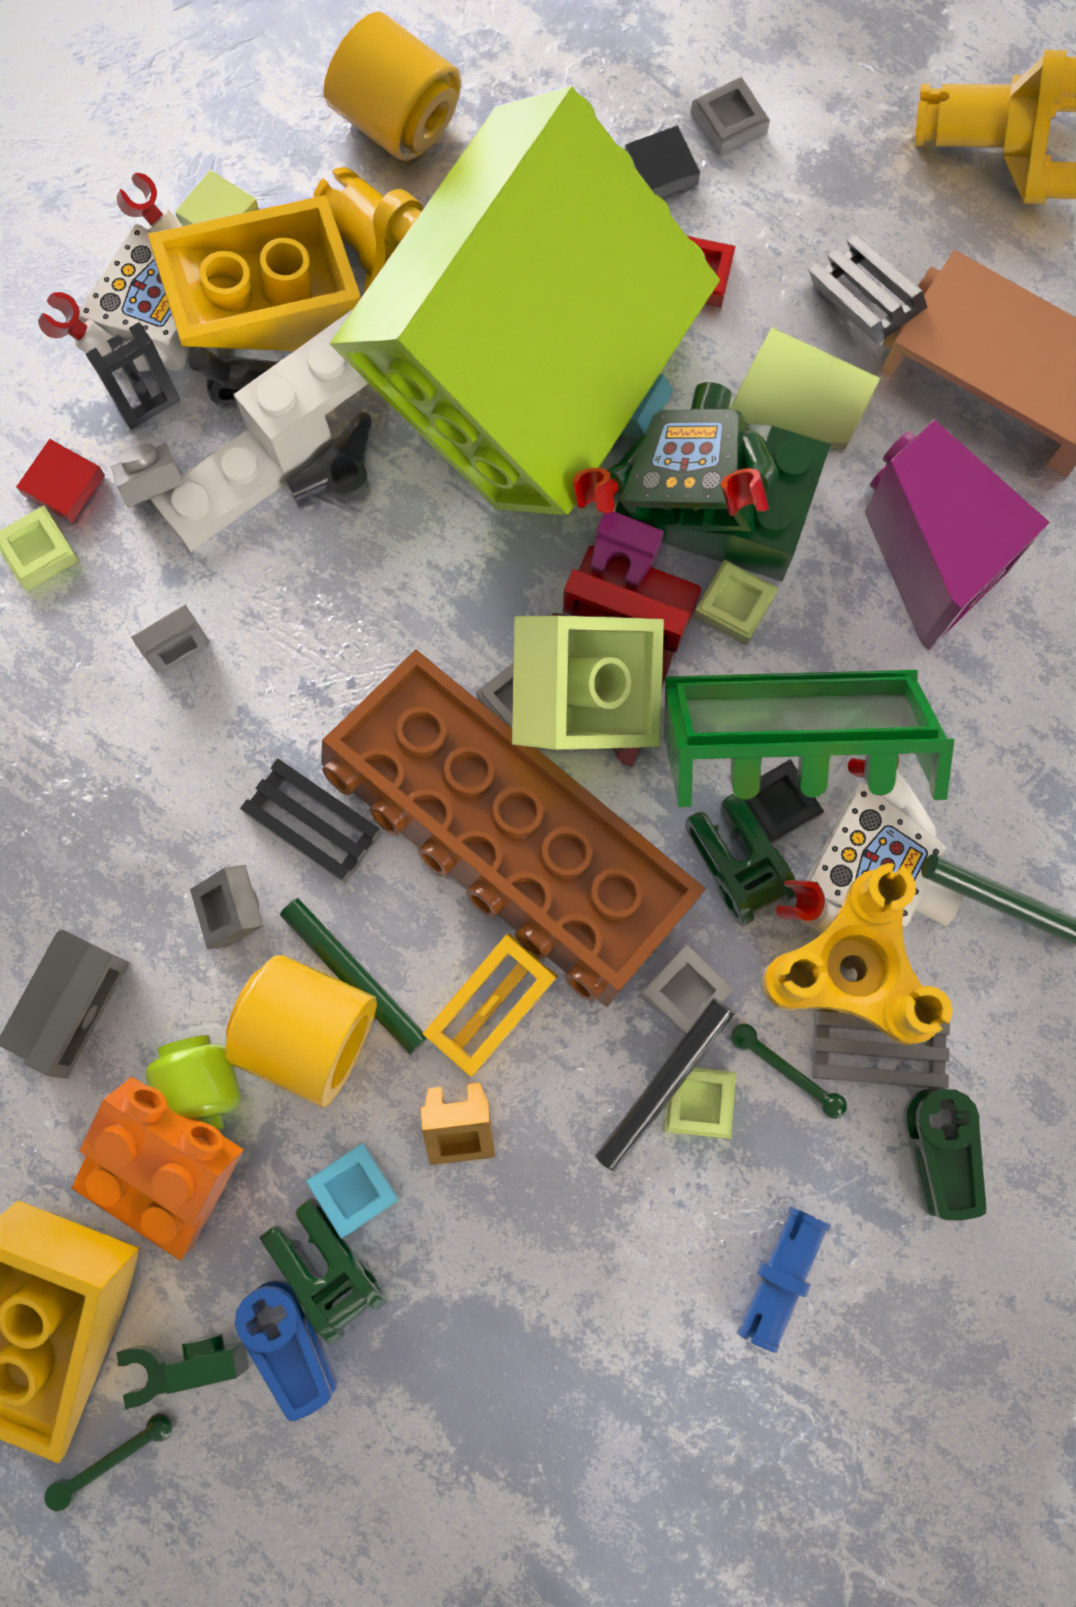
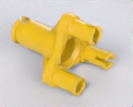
M1044 50V55L1024 75H1013L1012 85L942 84V89H931V84H922L920 89L921 102L919 101L917 111L915 146H925V142H936V146L1004 148L1003 158L1024 204L1045 205L1046 199H1076V162L1051 161V155H1046L1051 118H1055L1056 112H1076V57L1066 56L1067 50Z
M346 167L335 168L332 170L334 178L345 189L342 191L336 188L333 189L322 178L313 193V198L327 196L341 239L359 253L360 263L366 271L365 293L424 207L421 202L403 189L392 190L383 196L365 180L360 179L353 170Z
M888 863L878 867L876 870L864 872L853 881L834 920L822 934L803 947L775 958L767 966L762 982L763 990L768 1000L776 1007L786 1011L821 1009L826 1012L852 1014L877 1027L895 1042L905 1045L925 1042L933 1037L935 1033L943 1030L940 1025L944 1023L946 1025L949 1024L952 1018L953 1009L951 1001L946 993L939 988L923 986L920 983L907 957L903 940V910L912 901L916 889L912 874L902 866L896 872H892L894 864ZM840 964L847 970L855 969L857 979L853 982L846 980L840 972Z

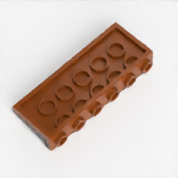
M417 649L322 739V771L327 780L338 791L345 795H350L352 792L371 807L370 813L385 831L395 836L401 833L419 848L418 855L432 871L440 876H446L449 873L467 889L466 895L479 911L491 918L496 917V915L502 918L517 931L515 937L520 942V945L527 951H531L541 960L546 957L549 958L566 973L565 980L567 984L579 996L590 1002H594L597 999L604 1006L608 1007L706 890L703 885L537 748L513 745L512 728Z

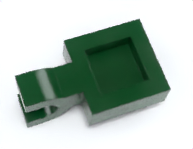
M222 1333L205 1336L182 1343L183 1355L167 1361L157 1349L147 1345L133 1346L116 1352L118 1367L138 1363L148 1373V1381L144 1388H137L123 1395L125 1410L139 1407L157 1397L158 1394L166 1392L167 1394L176 1393L239 1377L249 1369L247 1352L243 1342L224 1345Z

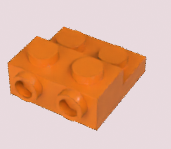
M131 1077L102 1100L79 1150L86 1157L71 1188L182 1261L194 1248L244 1149L224 1137L214 1126L201 1122L197 1118H186L173 1112L168 1107L165 1096L159 1090Z

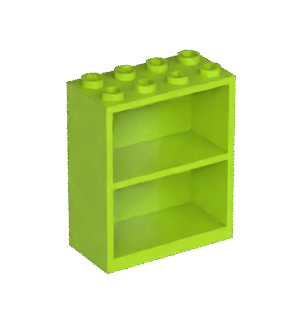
M573 86L496 106L329 344L495 509L568 516L576 504L573 487L574 476L582 470L600 467L720 279L706 262L702 249L687 237L670 215L667 203L651 190L635 169L634 162L628 152L616 144L596 118L595 110L590 102L578 94Z

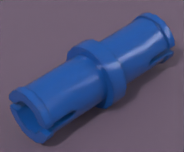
M792 1206L789 1207V1214L769 1261L761 1260L756 1273L762 1278L743 1323L737 1330V1334L747 1340L752 1338L751 1343L773 1353H778L779 1343L799 1296L807 1297L812 1284L806 1281L826 1231H829L831 1226Z

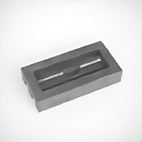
M819 1011L815 1013L812 1078L937 1089L949 1088V1075L946 1074L949 1048H946V1036L950 1035V1022L947 1025L945 1023L940 1025L943 1030L935 1033L930 1038V1046L829 1038V1027L882 1031L852 1014ZM828 1053L930 1061L929 1073L828 1065Z

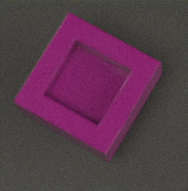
M614 511L609 514L603 513L596 530L597 537L591 570L603 575L611 559L624 557L630 563L625 584L637 589L650 568L656 563L663 546L664 531Z

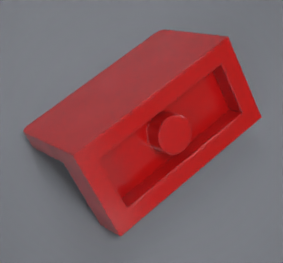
M589 546L579 570L572 569L565 585L562 612L572 616L664 619L663 648L677 652L699 599L701 587L698 584L651 567L636 589L625 584L630 563L624 557L611 559L603 575L593 572L591 570V562L595 546Z

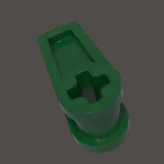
M733 793L722 801L721 815L731 831L730 838L736 839L746 857V861H738L731 855L718 833L719 826L713 825L708 815L703 811L687 817L685 828L714 878L717 890L734 920L742 927L755 920V912L777 900L782 899L784 902H789L795 899L796 894L794 890L790 887H785L784 883L786 880L796 879L783 856L772 846L744 799L738 798Z
M925 1089L915 1093L908 1100L904 1108L903 1122L907 1132L924 1211L928 1215L947 1221L968 1220L985 1215L987 1208L979 1125L980 1116L976 1104L968 1095L955 1089ZM940 1109L950 1110L952 1116L951 1123L942 1125L941 1129L931 1127L929 1122L930 1115L940 1112Z
M310 1198L297 1208L296 1217L310 1236L308 1242L316 1245L327 1262L328 1271L324 1277L317 1274L299 1248L300 1241L294 1240L285 1228L281 1226L272 1227L259 1238L297 1295V1300L309 1322L328 1344L333 1345L344 1336L342 1328L369 1307L378 1310L388 1302V1298L369 1267L353 1252L345 1239L340 1238L318 1201ZM353 1288L351 1294L334 1307L332 1306L336 1300Z

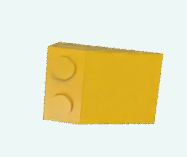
M326 195L148 234L181 346L295 351L354 309L361 299Z
M19 1200L0 1215V1440L59 1464L67 1453L126 1305L140 1248Z

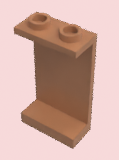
M954 250L941 271L931 266L918 285L923 291L928 308L884 339L883 345L891 350L881 371L892 377L906 355L1058 442L1059 445L1046 466L1067 477L1076 466V317Z

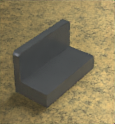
M59 930L55 934L0 1035V1047L26 1059L24 1065L46 1076L68 1079L130 962L65 930Z

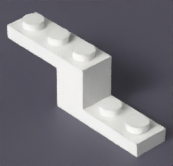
M352 310L236 392L234 397L247 429L182 475L184 484L150 499L159 514L190 552L286 484V479L298 475L316 462L324 450L333 444L325 415L368 384L329 344Z

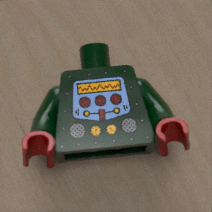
M704 382L695 387L690 410H660L653 415L647 432L636 441L616 465L607 470L589 468L578 472L573 478V487L577 508L584 509L589 503L596 502L597 510L600 513L609 514L615 508L614 501L621 498L620 502L634 520L660 530L753 532L755 509L757 512L768 509L766 497L777 482L779 472L764 438L759 433L750 430L741 412L729 409L732 397L731 391L721 384Z

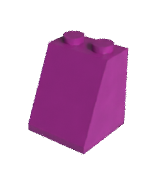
M935 419L917 436L910 431L905 432L889 448L882 459L886 465L878 472L869 485L875 492L864 512L919 640L929 650L1011 571L1050 523Z

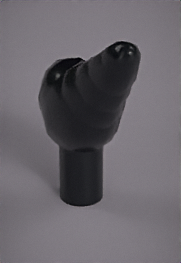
M204 347L195 349L189 359L191 369L207 378V392L215 404L236 402L234 397L236 392L280 362L245 357H228L223 359Z
M367 412L359 413L334 443L324 450L315 468L286 479L295 502L324 490L340 499L353 498L363 490L368 482L364 461L366 443L372 424L370 414Z

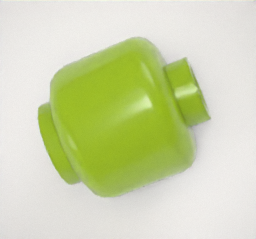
M201 1035L178 1040L157 1048L159 1058L152 1061L145 1070L147 1085L159 1090L165 1096L168 1107L178 1115L192 1119L197 1118L218 1130L224 1129L222 1116L234 1111L241 1102L234 1066L229 1064L225 1057V1046L211 1044L209 1035Z

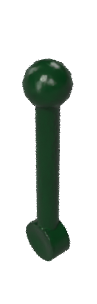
M742 1023L732 1030L730 1040L736 1049L742 1051L751 1050L821 1104L823 1113L827 1117L838 1119L845 1115L847 1102L842 1095L827 1093L757 1039L756 1030L751 1025Z
M163 1413L152 1415L148 1419L146 1429L71 1480L60 1479L52 1483L46 1489L44 1496L47 1507L53 1511L66 1509L73 1503L76 1492L151 1441L162 1442L167 1440L173 1430L172 1419Z

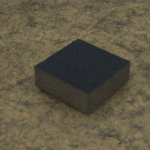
M678 125L625 144L624 150L631 156L635 169L651 190L659 197L663 198L699 184L701 172Z
M791 759L760 776L758 794L751 799H744L772 845L819 818L824 813L816 798L807 797L802 793L797 780L798 770Z

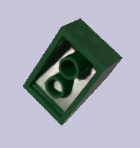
M747 423L751 431L759 433L764 438L779 472L777 482L766 497L768 509L757 512L755 509L753 532L662 530L664 531L663 543L723 562L725 559L744 570L783 582L794 556L831 444L776 426ZM620 498L615 512L633 519L620 502Z

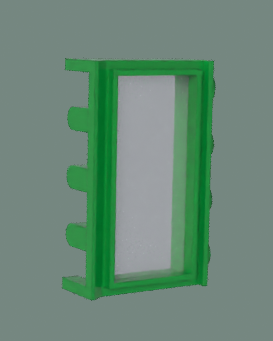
M917 670L665 676L664 735L678 807H692L694 759H731L730 781L733 792L738 798L746 800L755 797L759 792L762 758L799 757L797 780L800 789L805 796L815 798L821 796L827 789L830 756L866 755L864 778L872 794L883 796L890 793L895 786L898 754L914 753L930 784L929 792L933 800H947L955 740L954 738H947L917 681Z

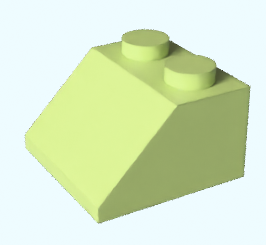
M514 616L512 744L554 750L660 747L664 619Z

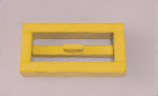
M511 934L504 936L422 1033L470 1077L477 1074L559 977L552 969L544 966L536 955L520 945V942ZM509 955L518 962L517 965L452 1040L444 1031ZM530 972L537 980L471 1057L463 1050L527 973Z

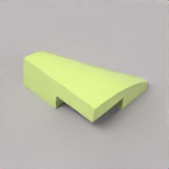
M771 327L730 409L741 412L746 423L776 426L831 444L829 449H846L881 378Z

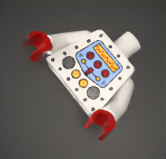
M136 172L131 177V180L143 192L146 199L145 203L133 202L128 194L120 188L116 195L117 205L121 212L127 216L134 218L143 217L148 222L146 228L138 224L134 225L80 310L75 299L63 292H53L46 301L52 308L63 313L66 322H58L48 314L42 313L38 319V324L46 336L56 339L70 335L74 338V345L87 353L96 347L103 357L112 351L107 340L117 334L124 344L132 340L133 336L129 327L140 321L152 339L165 368L179 371L185 368L192 352L197 347L181 346L148 234L183 225L168 209L161 211L155 205L157 199L155 183L146 174ZM204 347L219 357H223L230 349ZM143 355L133 360L138 372L150 371ZM119 368L115 371L118 373H124L122 368Z
M851 758L847 766L849 772L856 777L864 778L865 760ZM898 769L895 786L890 793L883 796L874 795L870 792L868 786L861 783L851 794L806 880L785 881V887H790L796 894L795 907L778 905L776 915L780 919L802 921L805 926L822 934L838 913L851 883L864 872L876 870L878 867L889 863L894 864L892 872H896L900 866L906 868L912 874L916 884L915 895L903 910V929L908 925L915 911L944 927L951 923L963 902L964 896L922 877L921 869L925 859L931 854L943 857L946 847L936 838V827Z

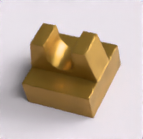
M480 1082L467 1084L468 1099L465 1102L444 1104L441 1087L428 1089L425 1106L421 1107V1122L430 1165L495 1157L489 1104Z

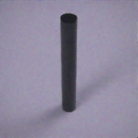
M716 998L711 1000L595 1154L596 1159L603 1166L613 1172L618 1170L733 1018L735 1013Z

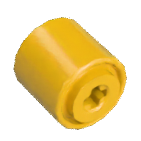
M381 11L367 14L358 21L340 42L330 61L324 79L323 96L328 107L396 159L407 162L419 157L444 133L455 112L462 81L457 67L391 17Z
M285 955L273 956L250 977L236 1000L226 1028L225 1057L229 1064L324 1108L330 1105L338 1095L360 1056L375 1017L376 997Z

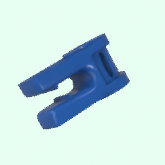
M272 1280L263 1283L240 1303L236 1311L235 1327L238 1337L243 1342L283 1414L290 1422L297 1421L314 1413L329 1402L332 1394L338 1388L337 1380L318 1332L304 1314L297 1300V1295L289 1283L282 1280ZM265 1303L270 1308L281 1304L285 1309L286 1316L279 1322L278 1328L274 1323L262 1326L259 1322L257 1315L264 1310Z

